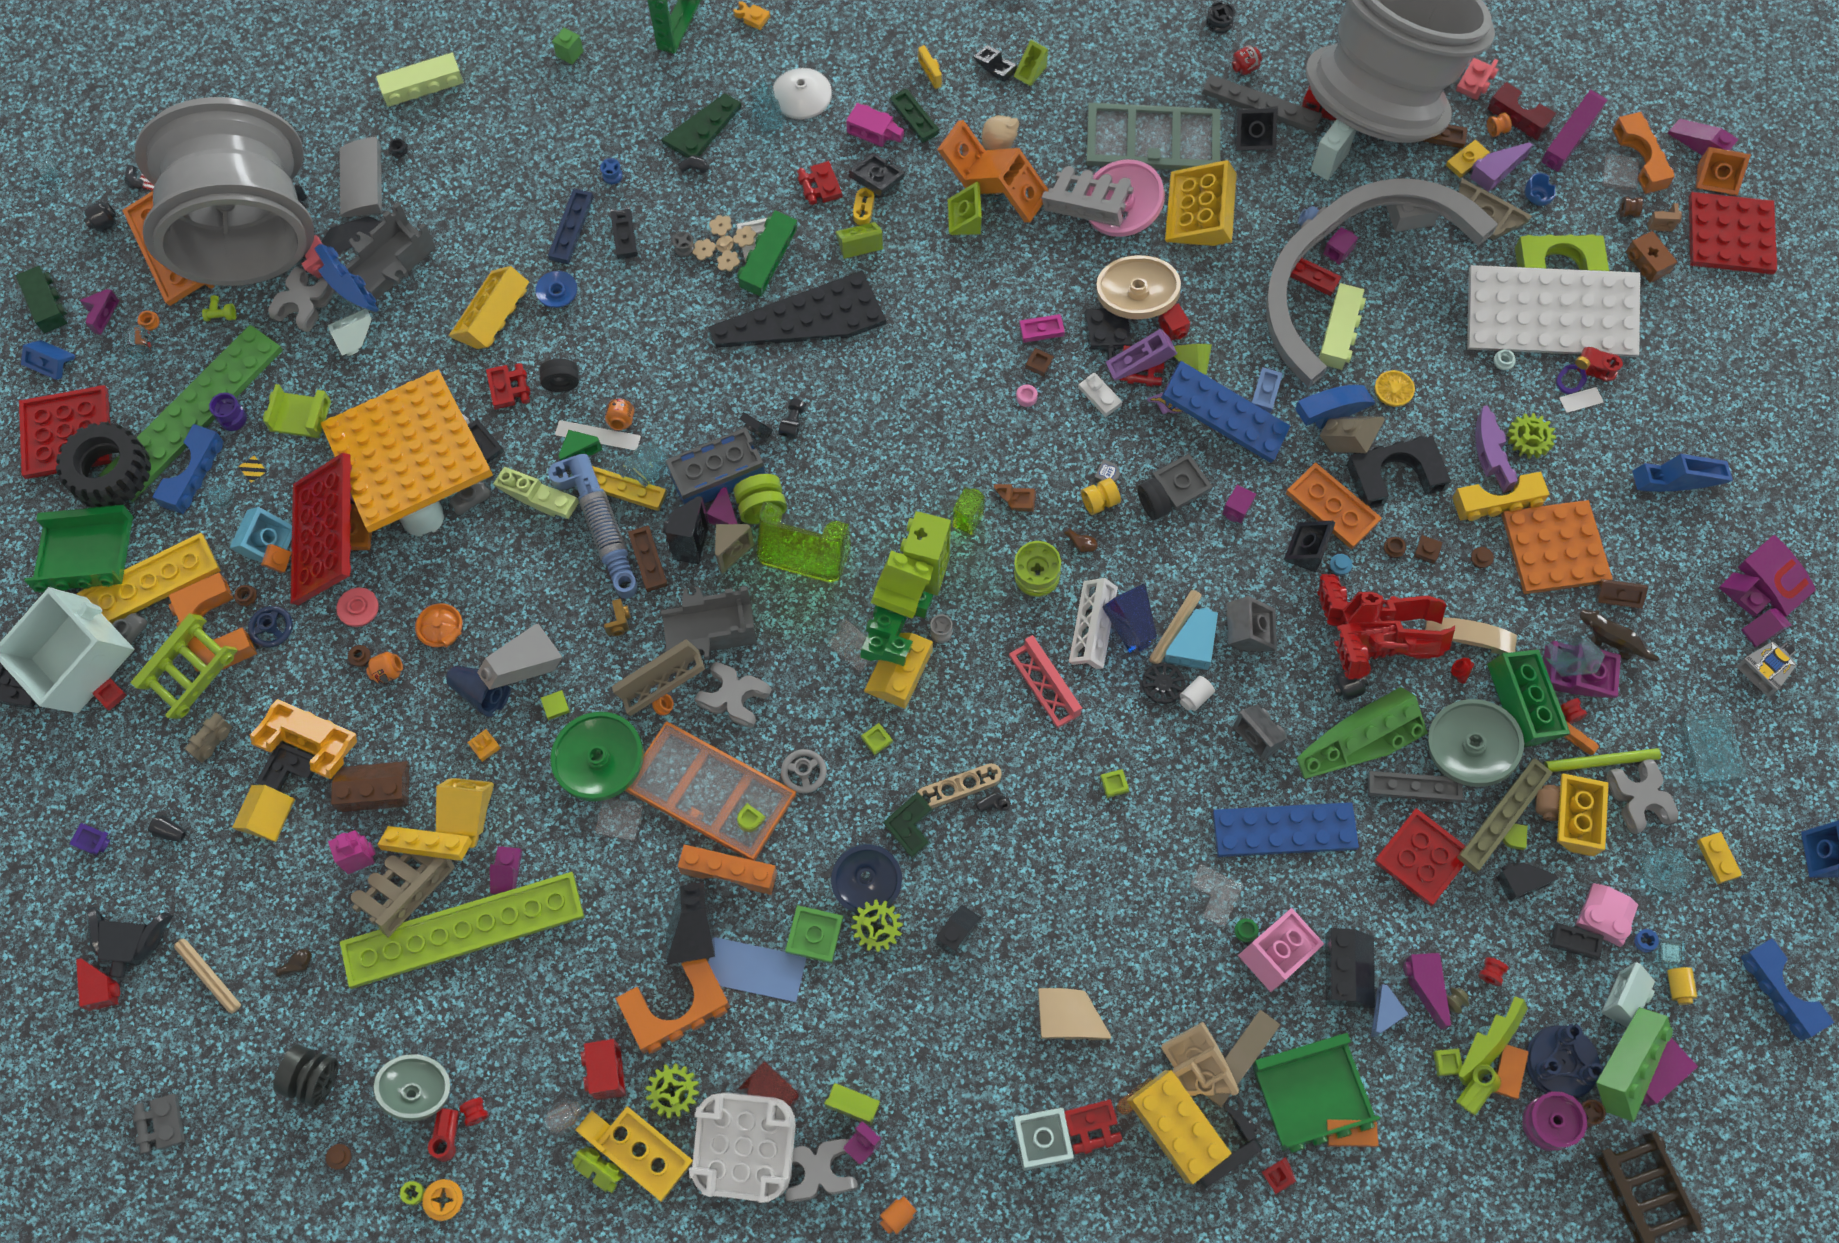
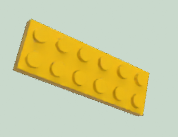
M199 533L125 569L122 584L109 587H90L78 592L77 595L87 597L92 604L101 607L103 616L113 624L116 620L124 619L128 615L136 613L169 597L170 594L197 583L221 570L205 536Z

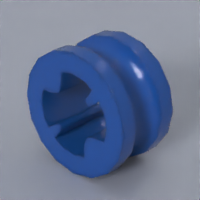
M1643 929L1635 936L1634 943L1637 949L1647 953L1653 951L1658 946L1659 938L1654 931ZM1642 935H1645L1646 938H1650L1652 940V942L1649 944L1650 946H1648L1647 943L1641 942V940L1644 938Z

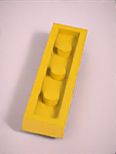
M592 466L600 488L605 491L606 495L660 511L667 494L666 489Z
M387 826L377 845L384 851L462 861L472 841L469 836Z

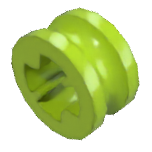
M416 1181L406 1182L400 1190V1198L406 1204L417 1205L423 1200L425 1188ZM413 1186H416L415 1191L418 1192V1196L416 1198L412 1197V1200H409L410 1195L407 1194L408 1189L413 1190Z

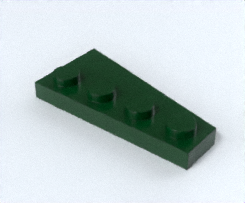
M724 93L663 137L662 144L686 158L692 155L700 157L742 107L741 102Z

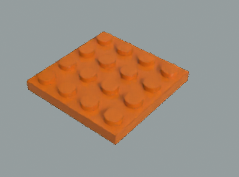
M1589 500L1504 511L1501 516L1524 594L1600 584L1601 579L1613 580Z

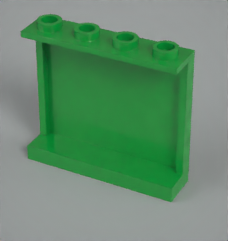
M124 505L37 513L36 521L43 527L33 577L25 578L24 580L35 592L44 593L48 587L66 591L73 588L88 589L95 586L109 587L122 584L133 521L132 514Z
M1348 1033L1255 1060L1252 1064L1282 1151L1290 1149L1291 1153L1304 1150V1145L1313 1142L1314 1146H1318L1328 1142L1327 1137L1336 1135L1338 1139L1347 1137L1352 1134V1129L1358 1127L1361 1132L1370 1130L1375 1127L1374 1123L1380 1120V1116H1375L1349 1049L1348 1045L1351 1041ZM1327 1120H1362L1336 1129L1327 1130Z

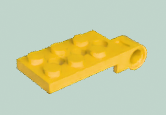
M626 1106L611 1126L591 1110L575 1129L661 1202L693 1163L690 1157L628 1106ZM620 1127H624L627 1130V1137L623 1141H617L614 1138L615 1131ZM637 1143H644L646 1145V1152L641 1157H636L633 1154V1147ZM661 1158L665 1161L664 1170L659 1173L653 1172V1161Z

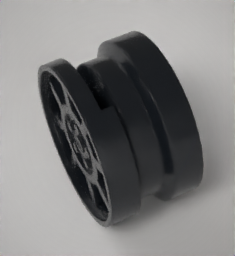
M1222 1L1213 3L1208 9L1206 18L1208 29L1218 34L1230 31L1235 18L1234 7L1229 3L1224 4Z

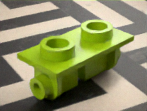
M586 1146L575 1153L577 1156L572 1161V1164L575 1166L574 1169L588 1179L595 1172L596 1176L592 1182L604 1192L609 1191L612 1193L617 1187L616 1182L625 1177L615 1164L605 1161L600 1157L599 1152L593 1148Z

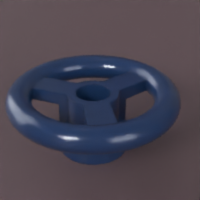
M264 607L251 617L248 623L249 637L256 645L271 648L278 646L290 636L293 628L292 618L281 607ZM279 614L283 616L286 622L283 633L277 628L276 620ZM264 632L272 633L277 639L264 641L258 638L257 635Z

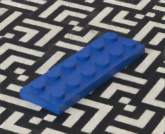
M1182 361L1178 363L1161 396L1163 400L1270 463L1275 460L1290 428L1289 424Z
M1352 802L1216 809L1212 812L1217 857L1357 850L1359 848Z

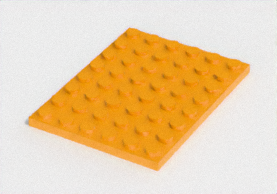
M439 369L429 372L416 380L409 381L396 389L389 390L385 394L370 399L320 423L334 456L336 457L342 452L351 455L352 470L350 473V484L352 489L350 493L368 533L493 476Z

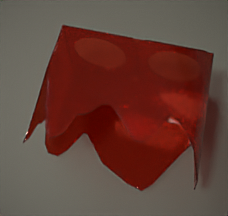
M765 1061L737 1089L749 1088L747 1095L783 1100L790 1107L799 1098V1093Z

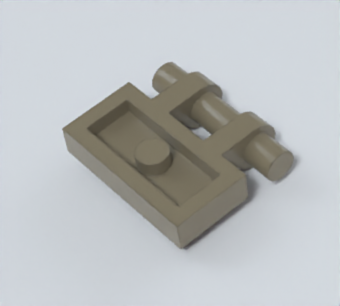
M216 712L210 719L207 718L203 722L204 726L196 735L191 736L189 739L190 743L184 748L201 763L212 756L216 746L227 738L232 729V726Z

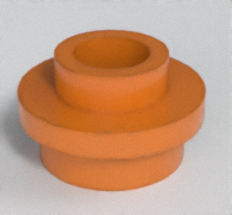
M143 311L138 316V325L144 331H152L160 323L159 316L152 311Z
M665 694L654 701L652 706L657 714L665 716L673 709L674 702L670 695Z

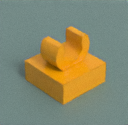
M487 729L467 742L482 762L501 749Z

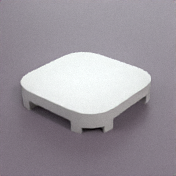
M718 1093L706 1098L697 1107L694 1116L697 1117L693 1165L689 1168V1174L696 1187L702 1191L703 1195L709 1197H728L759 1201V1203L769 1202L781 1196L788 1188L792 1170L796 1125L795 1116L790 1106L783 1100L772 1097L735 1093Z

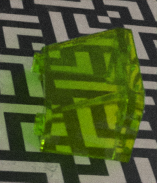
M763 502L760 511L757 542L759 562L766 566L826 582H835L840 579L851 548L849 524L832 521L825 526L823 534L782 524V511L779 506Z

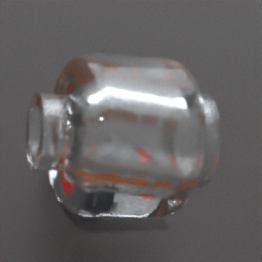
M563 1098L547 1109V1116L544 1117V1120L552 1134L557 1133L560 1136H564L579 1126L583 1110L577 1101L572 1102L568 1098Z

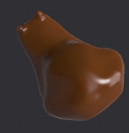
M1071 528L1064 532L1075 548L1081 553L1092 552L1098 548V542L1091 536L1078 535Z

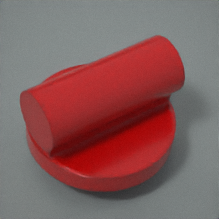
M1469 658L1458 659L1452 665L1451 673L1457 678L1458 682L1466 684L1474 663Z

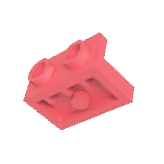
M1473 58L1456 91L1478 100L1481 93L1485 94L1491 84L1488 82L1489 79L1494 80L1499 70L1496 68L1499 60L1494 59L1492 65Z

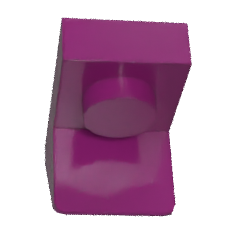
M111 289L103 290L80 300L86 310L89 311L85 323L93 333L98 335L102 334L119 303V299Z
M1733 572L1719 587L1722 592L1752 617H1755L1771 601L1753 586L1759 580L1758 577Z
M497 847L494 865L490 864L489 867L491 894L496 895L516 889L522 857L521 848Z
M862 1121L856 1128L855 1134L845 1144L843 1149L856 1162L863 1164L878 1150L881 1145V1137Z

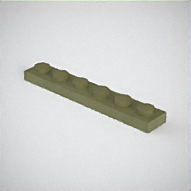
M1533 758L1530 760L1457 858L1473 872L1477 873L1553 772L1537 759Z

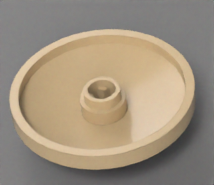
M1135 255L1115 260L1100 272L1097 279V297L1102 306L1109 312L1128 319H1148L1167 312L1176 304L1181 291V281L1177 271L1167 262L1151 256Z

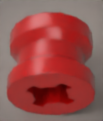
M1579 698L1572 699L1560 706L1565 720L1569 724H1573L1588 715L1586 710L1581 708Z
M1485 958V967L1479 972V978L1491 985L1502 986L1503 974L1507 973L1509 967L1495 958Z
M482 1097L471 1099L459 1106L460 1113H463L465 1116L464 1123L466 1127L476 1125L489 1117L488 1111L483 1108L484 1101Z

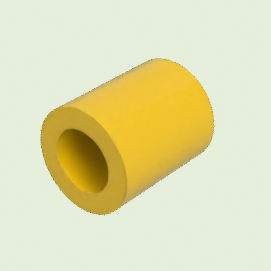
M1682 967L1667 970L1672 1000L1677 1001L1678 1005L1693 1004V999L1698 998L1693 969Z

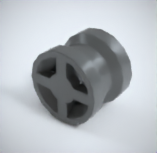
M680 231L674 235L673 245L676 255L682 258L691 256L695 249L692 235L686 231Z

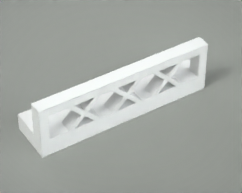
M1106 578L1083 582L1069 663L1072 665L1088 663L1095 669L1104 668L1118 589L1116 585ZM1090 587H1096V592L1089 597ZM1092 605V612L1086 617V610ZM1089 626L1088 633L1082 638V631ZM1083 646H1084V647H1085L1084 656H1083V657H1078V652H1079V651L1083 648Z

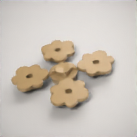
M718 215L716 219L710 221L709 226L712 234H718L722 237L717 240L716 245L710 242L709 239L697 241L694 245L693 254L697 255L698 260L702 261L706 257H712L713 251L717 248L722 253V256L717 258L719 270L732 271L734 267L740 264V260L737 258L738 254L736 252L731 253L734 243L739 244L741 248L746 245L751 246L755 242L756 232L752 231L750 226H745L743 229L736 231L733 239L730 236H724L727 234V230L732 228L730 224L731 218Z

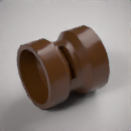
M1590 1099L1580 1103L1588 1117L1587 1128L1600 1124L1605 1120L1606 1110L1599 1101Z

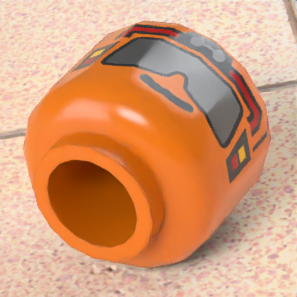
M387 651L369 659L366 671L371 680L378 684H385L400 677L403 664L398 655Z

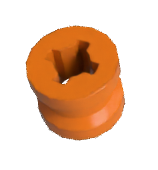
M1502 113L1498 117L1492 116L1487 119V129L1492 137L1511 131L1512 124L1508 114Z

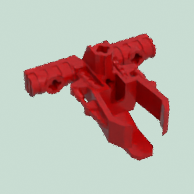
M1321 574L1317 595L1320 596L1319 601L1323 611H1325L1324 615L1328 619L1327 624L1337 626L1338 631H1341L1339 634L1340 639L1339 641H1334V645L1338 648L1336 651L1340 654L1339 659L1342 668L1345 670V677L1348 679H1361L1367 676L1371 671L1369 664L1371 657L1372 659H1377L1378 656L1385 658L1386 655L1391 657L1396 654H1404L1417 659H1430L1440 657L1445 651L1450 650L1455 625L1448 629H1442V631L1404 629L1401 621L1417 619L1442 624L1447 606L1443 600L1428 595L1408 598L1391 596L1390 599L1384 600L1383 596L1374 592H1358L1350 602H1347V590L1345 586L1341 585L1339 578L1334 574Z

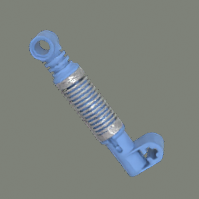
M580 454L552 464L548 474L554 488L566 490L577 487L580 495L578 499L595 541L594 544H596L600 560L608 567L616 593L625 599L633 597L637 593L638 587L629 566V561H627V547L611 510L605 491L600 488L589 456L587 454ZM568 469L571 470L572 475H573L572 477H569V478H568V475H567V473H566V470H568ZM628 581L631 583L628 588L620 587L623 582Z

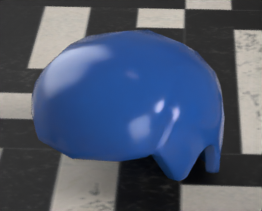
M1536 173L1526 183L1524 194L1534 205L1544 206L1550 204L1555 198L1556 185L1549 183L1548 175Z

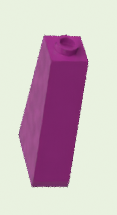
M1590 89L1546 150L1541 163L1559 172L1595 125L1608 99Z

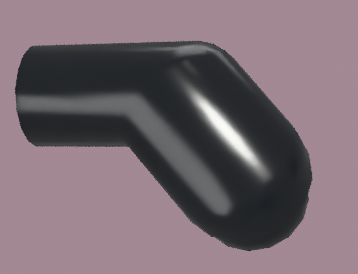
M695 155L678 163L682 173L690 168L697 169L701 173H705L709 169L707 161Z

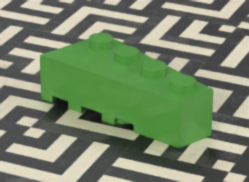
M1638 1008L1596 1082L1606 1113L1631 1122L1635 1121L1665 1046L1673 1034L1668 1016L1644 1008Z

